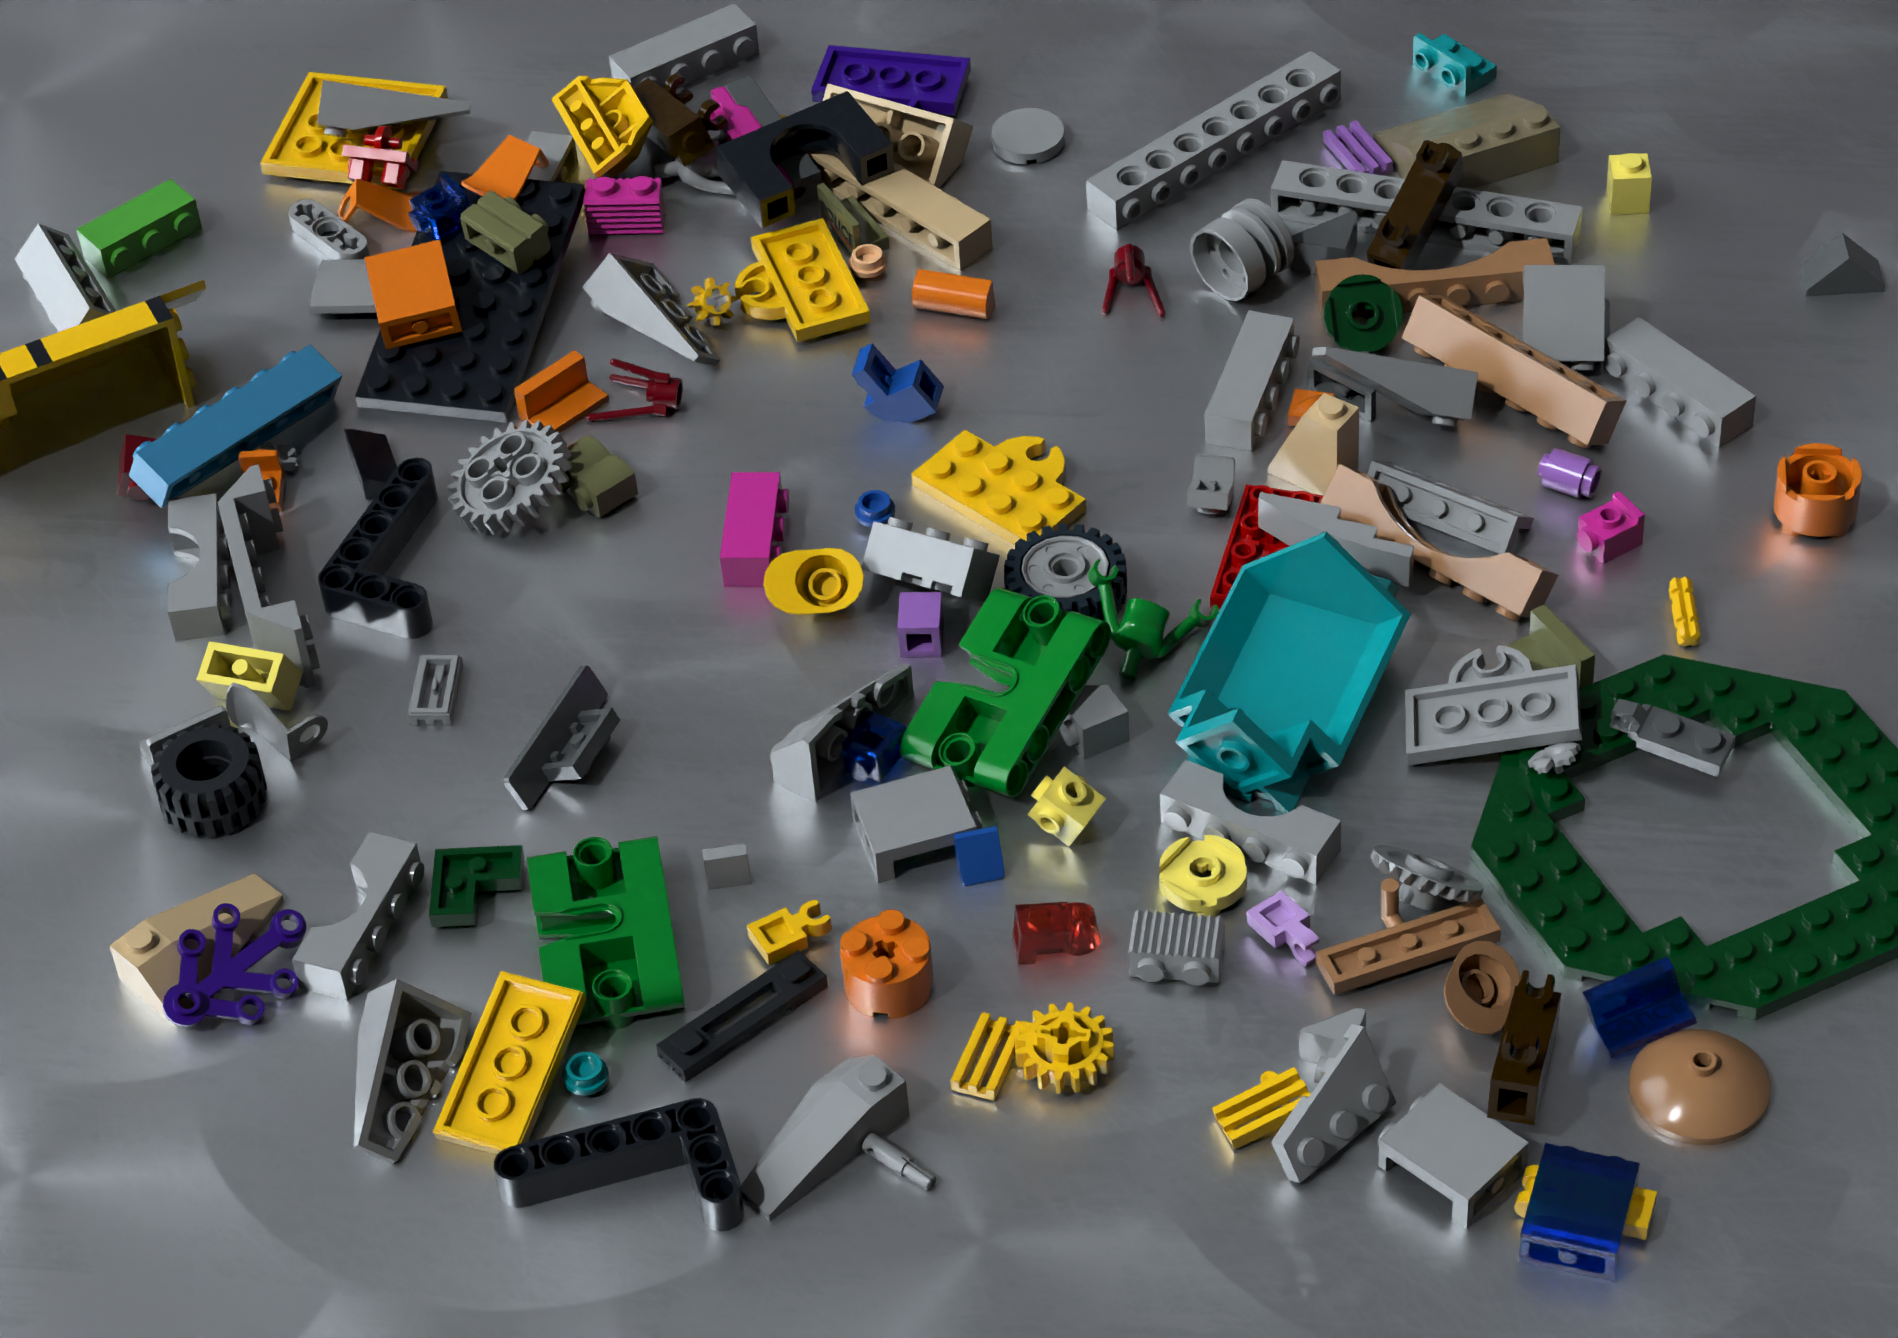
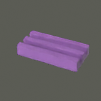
M1357 120L1350 122V128L1348 129L1344 125L1336 127V133H1333L1330 129L1323 131V142L1348 170L1377 175L1393 172V161ZM1343 141H1344V142L1349 146V148L1353 151V155H1352V154L1350 153V151L1342 144ZM1359 162H1363L1369 170L1366 171Z

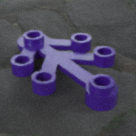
M229 903L217 906L212 916V926L215 929L212 972L197 984L198 957L203 954L206 939L199 930H185L180 935L177 944V950L181 955L179 981L177 985L167 991L163 999L162 1007L166 1018L179 1027L195 1026L204 1017L239 1020L244 1025L257 1024L261 1020L265 1009L263 1001L258 996L246 995L239 1002L213 999L211 997L222 989L270 993L280 999L292 997L299 983L294 971L283 968L277 970L273 975L245 971L277 947L290 949L298 946L302 942L307 928L304 917L299 912L291 909L279 911L272 918L267 932L231 958L233 932L238 926L240 912L236 906ZM222 913H227L233 917L234 921L230 924H224L218 919V916ZM284 920L293 921L297 928L288 931L282 927L281 922ZM187 939L196 940L199 948L190 950L185 947L183 942ZM281 978L288 979L292 987L282 989L277 985L276 981ZM189 998L193 1001L194 1007L184 1009L178 1004V1000ZM249 1004L253 1005L258 1010V1013L249 1016L243 1012L242 1007Z

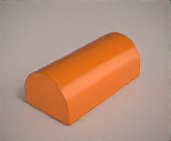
M922 269L917 270L911 296L913 308L986 320L991 318L996 307L992 280Z

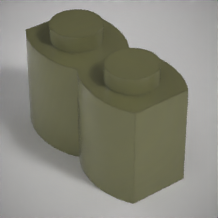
M586 435L567 447L572 454L568 458L572 468L565 471L569 481L558 484V487L562 492L564 491L573 497L575 503L582 511H588L596 517H601L638 495L634 471L621 458L610 454L597 439Z

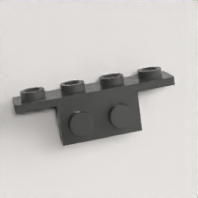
M588 665L578 668L503 778V784L522 810L532 809L549 782L578 780L585 776L591 768V763L602 747L609 742L610 735L620 722V718L613 708L599 709L608 694Z

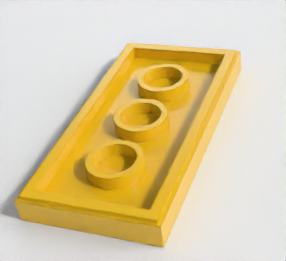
M500 971L434 1127L433 1134L436 1139L495 1155L508 1147L528 1142L587 1000L584 992Z

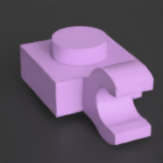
M1282 890L1246 911L1247 924L1275 949L1287 943L1294 957L1303 966L1307 967L1316 961V950L1312 946L1319 943V937L1309 929L1310 915Z

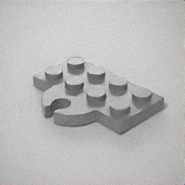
M1497 645L1496 654L1500 665L1494 669L1483 670L1486 663L1482 650L1479 648L1459 659L1450 671L1447 684L1405 690L1406 756L1409 765L1582 740L1579 674L1576 664L1533 671L1529 659L1521 651L1508 646Z

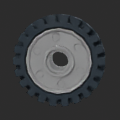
M1066 523L1058 524V531H1053L1049 525L1041 527L1040 536L1035 531L1027 534V541L1020 538L1015 543V549L1009 550L1004 564L1005 589L1032 598L1041 595L1052 596L1063 610L1075 611L1104 621L1099 588L1092 585L1089 581L1088 571L1098 559L1101 560L1098 565V571L1103 576L1107 577L1114 565L1117 566L1118 573L1111 582L1118 615L1121 611V604H1125L1126 559L1124 553L1122 554L1119 544H1113L1112 537L1108 534L1100 537V530L1091 527L1085 533L1084 525L1075 524L1073 530H1068Z

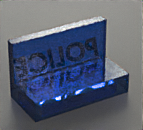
M1668 956L1582 992L1590 1021L1611 1059L1697 1023L1696 1017L1680 991L1675 968Z

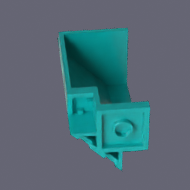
M1327 531L1242 565L1167 713L1182 727L1176 743L1189 754L1187 760L1224 774V793L1226 795L1251 802L1253 796L1272 801L1275 804V810L1285 813L1294 810L1311 775L1340 766L1411 616V613L1396 599L1400 588L1392 580L1371 575Z

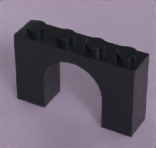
M848 91L716 147L719 176L762 229L795 215L793 186L777 168V165L782 160L793 154L805 151H819L833 155L846 166L861 186L894 172L892 142Z

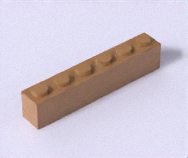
M1419 295L1402 335V339L1414 345L1413 350L1419 355L1431 359L1437 358L1445 363V367L1478 372L1476 383L1478 389L1491 394L1498 393L1506 398L1505 404L1522 412L1529 411L1537 416L1536 421L1540 425L1553 430H1562L1569 434L1568 440L1571 443L1583 448L1609 443L1627 401L1442 295Z

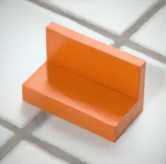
M575 350L514 388L519 418L523 421L528 420L531 426L539 420L544 427L551 425L555 432L558 433L609 401L607 393L588 381L585 358Z

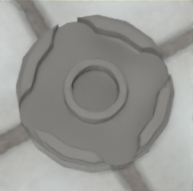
M1040 108L1016 109L1000 116L992 125L991 141L995 153L1002 159L1015 164H1027V160L1036 159L1037 163L1045 162L1056 156L1064 147L1065 127L1061 119L1050 111Z

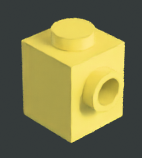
M1626 153L1609 155L1606 191L1611 215L1649 213L1652 175L1648 154Z

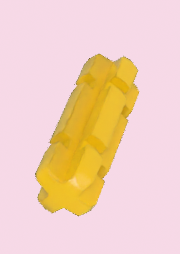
M1686 576L1681 579L1674 577L1669 582L1670 600L1673 602L1671 607L1674 625L1677 630V642L1682 647L1689 645L1695 647L1700 643L1701 630L1700 624L1697 622L1699 618L1695 596L1692 593L1694 591L1693 584Z

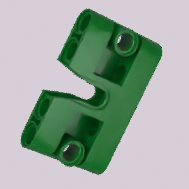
M995 588L982 605L960 641L959 646L969 653L971 657L969 664L995 682L1009 688L1004 692L997 693L975 685L936 681L902 736L900 743L901 757L906 761L932 770L951 766L957 782L964 781L967 788L979 786L1010 798L1016 797L1023 790L1107 650L1111 638L1109 623L1075 611L1063 610L1052 596L1041 595L1032 598L1005 588Z
M657 836L618 842V848H612L611 844L604 838L589 837L577 843L573 850V855L567 856L566 851L527 857L539 938H563L538 947L543 982L584 992L587 1000L576 1026L600 1022L605 1027L621 1029L634 1022L635 1018L639 1015L685 1008Z

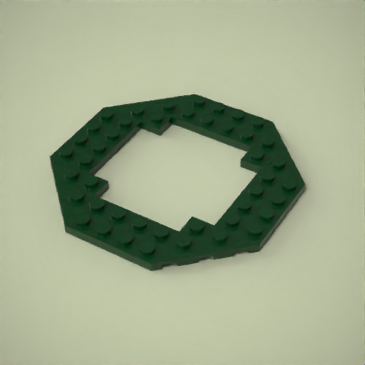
M1663 654L1580 688L1582 740L1572 742L1579 744L1581 751H1578V754L1575 755L1576 761L1572 762L1571 765H1563L1564 772L1556 774L1554 767H1552L1548 773L1538 774L1534 767H1529V759L1535 753L1544 750V748L1550 745L1503 752L1471 844L1470 858L1563 978L1582 982L1583 976L1608 981L1609 988L1644 996L1647 990L1671 995L1675 999L1674 1001L1677 1000L1680 1004L1707 1010L1710 1009L1712 1004L1737 1010V1016L1757 1020L1898 958V749L1845 690ZM1618 699L1638 703L1641 707L1643 704L1651 705L1652 707L1656 706L1700 723L1710 720L1717 729L1736 735L1733 748L1771 733L1863 839L1839 848L1833 854L1832 863L1849 881L1850 885L1705 946L1682 916L1642 933L1556 826L1555 822L1584 811L1585 808L1584 796L1569 778L1639 750V748H1636V741L1627 736L1628 733L1610 727L1612 710Z

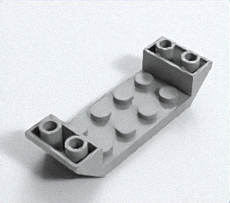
M259 464L253 465L247 469L217 503L254 649L284 654L303 672L299 685L305 688L316 687L312 670L320 668L315 645L306 646L305 642L306 640L313 639L308 615L299 616L295 600L270 606L267 594L258 595L266 593L260 567H251L259 566L257 554L280 549L276 533L282 532L283 526L278 508L270 509L269 506L270 503L277 502L271 478L263 480Z

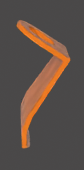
M508 135L472 176L463 180L461 185L481 196H484L491 190L504 199L511 197L516 201L533 167L537 166L545 169L549 162L541 148Z
M356 178L342 199L337 216L348 223L356 209L360 208L399 229L417 232L428 202L421 191L401 192ZM351 199L349 208H348L346 214L344 215V211H345L346 205H347V203L349 202V200Z

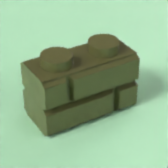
M490 190L478 200L476 205L472 204L461 213L460 220L465 239L520 275L533 265L534 260L538 261L550 250L549 228L546 222L537 214L530 216L521 210L519 204L511 197L504 199Z

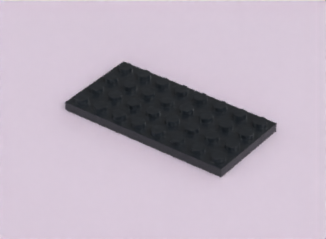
M439 171L412 246L440 240L462 332L386 349L380 330L355 395L357 407L507 423L516 399L514 388L521 384L583 205L584 184L527 179L516 202L521 207V210L530 216L537 214L543 218L549 228L548 237L551 247L547 254L538 261L534 260L533 265L520 275L465 239L460 220L461 213L472 204L476 205L482 197L461 185L463 180L473 174Z

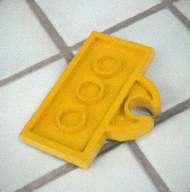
M823 218L751 237L752 250L758 262L748 265L739 273L735 281V295L738 297L740 309L744 313L764 320L786 318L797 342L871 323L870 310ZM754 292H760V294L757 295H748Z
M963 430L911 473L913 486L1013 545L1020 538L1027 541V534L1035 531L1040 536L1041 527L1050 525L1053 531H1058V524L1067 523L1068 527L1087 510L1086 499L1062 485L1065 479L1066 466L1062 451L1057 445L1050 449V455L1046 459L1041 461L1031 460L1033 457L1040 456L1046 451L1045 438L1037 436L1010 438L993 446L971 432Z

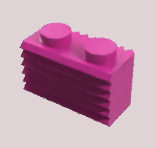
M638 176L633 179L626 178L624 180L621 177L617 180L609 177H599L595 180L591 178L586 180L583 205L588 235L664 233L666 210L662 180L659 177L653 179L651 177Z

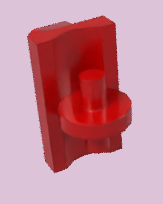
M380 125L375 135L366 134L364 136V145L374 146V148L343 145L342 156L349 160L348 179L352 182L357 178L371 183L374 167L383 168L381 179L383 185L404 189L409 171L417 172L419 161L417 159H410L408 152L391 150V148L401 149L403 142L402 138L392 137V131L389 126Z

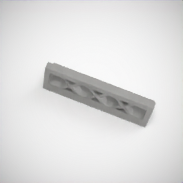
M1372 460L1367 475L1390 486L1396 504L1404 517L1498 554L1511 553L1519 529H1530L1534 520L1531 516L1391 462Z

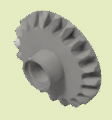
M1376 845L1373 848L1370 857L1372 863L1382 873L1388 874L1392 879L1402 882L1399 889V899L1407 904L1420 909L1434 911L1440 896L1448 900L1454 899L1459 902L1468 903L1475 902L1482 896L1484 886L1478 880L1442 861L1392 846Z

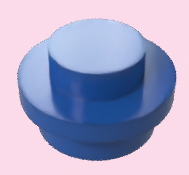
M870 490L863 493L855 505L857 521L868 527H872L873 521L888 524L889 517L894 518L895 516L894 502L887 493L880 490Z

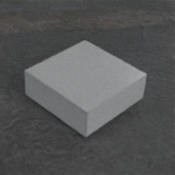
M746 843L702 849L708 890L752 884Z

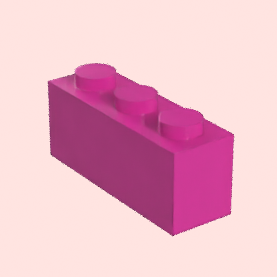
M780 472L731 473L720 552L724 587H764L766 569L771 561L782 554V547L778 546V542H785L786 521L785 517H782V513L789 512V490L782 489Z

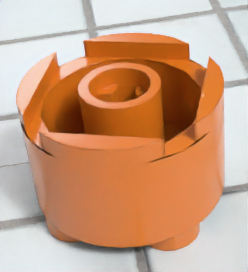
M1822 443L1804 444L1794 448V454L1786 459L1784 455L1780 459L1777 468L1773 506L1775 515L1782 523L1783 531L1791 536L1842 537L1849 532V527L1856 519L1862 481V469L1859 462L1854 457L1850 461L1843 456L1842 449Z
M890 909L881 912L878 916L861 921L842 935L840 939V956L845 994L850 1004L856 1010L871 1017H874L873 1012L888 1014V1019L901 1018L916 1012L928 1001L934 979L931 944L927 933L919 924L905 918L900 911Z

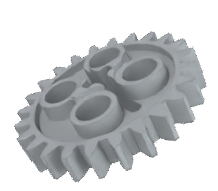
M524 420L517 429L514 423L510 422L506 432L502 433L497 427L494 429V437L490 440L484 436L480 438L482 446L479 448H468L471 454L470 458L459 459L458 463L462 466V470L451 473L456 482L448 485V489L452 493L448 498L449 502L453 505L452 510L469 529L475 527L482 534L488 528L492 535H494L502 525L506 532H510L514 522L518 521L522 527L525 526L527 516L531 514L533 517L538 518L540 517L538 508L541 506H552L549 500L551 495L562 494L558 484L569 481L565 471L572 468V464L568 460L572 454L566 447L567 444L561 435L555 432L551 425L544 427L541 421L538 420L531 426L528 420Z

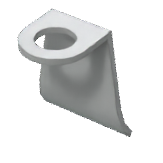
M233 682L227 690L226 710L230 720L238 727L250 728L259 733L290 762L314 747L327 731L328 721L320 714L312 715L287 730L258 695L247 686ZM318 725L316 733L309 740L300 742L302 733L308 727Z

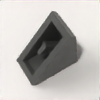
M1353 210L1292 235L1294 259L1289 269L1295 272L1315 274V261L1353 257L1357 246L1358 214Z
M1841 233L1800 264L1799 272L1806 296L1884 292L1885 283L1878 260L1844 233Z
M1313 356L1307 360V390L1334 393V397L1359 407V417L1370 423L1376 419L1375 390Z

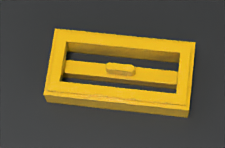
M982 1012L950 1080L951 1090L995 1101L1016 1055L1014 1038L1015 1035L1021 1034V1021L1016 1020L1014 1025L1008 1024V1018L999 1016L997 1021L991 1020V1014ZM988 1032H990L991 1035L968 1083L966 1082ZM1002 1036L1008 1037L987 1086H980Z
M1292 1067L1212 1107V1111L1216 1121L1235 1150L1281 1127L1301 1097L1310 1096L1311 1092H1308L1307 1086L1303 1079H1300L1296 1068ZM1299 1096L1298 1099H1296V1100H1294V1101H1292V1102H1290V1103H1288V1104H1286V1105H1284V1106H1282V1107H1280V1108H1278V1109H1276V1110L1274 1109V1108H1276V1107H1278V1106H1280V1105H1282V1104H1284V1103H1286V1102H1288V1101H1290V1100H1292V1099H1294V1098H1296V1097ZM1258 1117V1119H1256L1255 1121H1253V1122H1251V1123H1249V1124H1247V1125H1245V1126H1243V1127H1241V1128H1239V1129H1237V1130H1234V1128H1236V1127H1238V1126H1240V1125H1242V1124H1244V1123H1246V1122H1248V1121H1250V1120H1252V1119Z

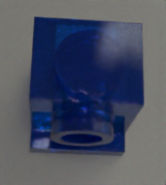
M447 173L440 176L441 182L409 200L412 211L408 215L413 226L419 232L424 230L433 241L439 240L462 227L461 213L470 207L467 194Z
M870 710L842 742L844 767H846L848 773L859 781H865L869 777L880 782L899 759L904 760L900 754V743L906 730V725Z

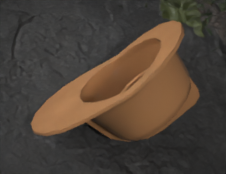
M1475 941L1465 945L1456 956L1445 981L1444 997L1452 1016L1465 1029L1476 1034L1491 1035L1499 1032L1505 1025L1515 986H1518L1520 980L1519 969L1512 956L1502 947L1490 941Z

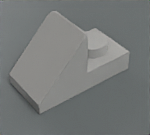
M1357 1007L1301 1029L1299 1032V1057L1304 1061L1317 1064L1314 1075L1315 1083H1319L1323 1075L1320 1070L1329 1057L1336 1058L1347 1042L1343 1036L1351 1024L1364 1026L1366 1030L1365 1009Z

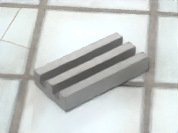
M420 655L408 711L410 725H418L419 720H425L426 726H435L436 720H442L443 726L452 725L463 669L461 655ZM430 665H436L428 708H422ZM450 665L442 708H438L446 666Z

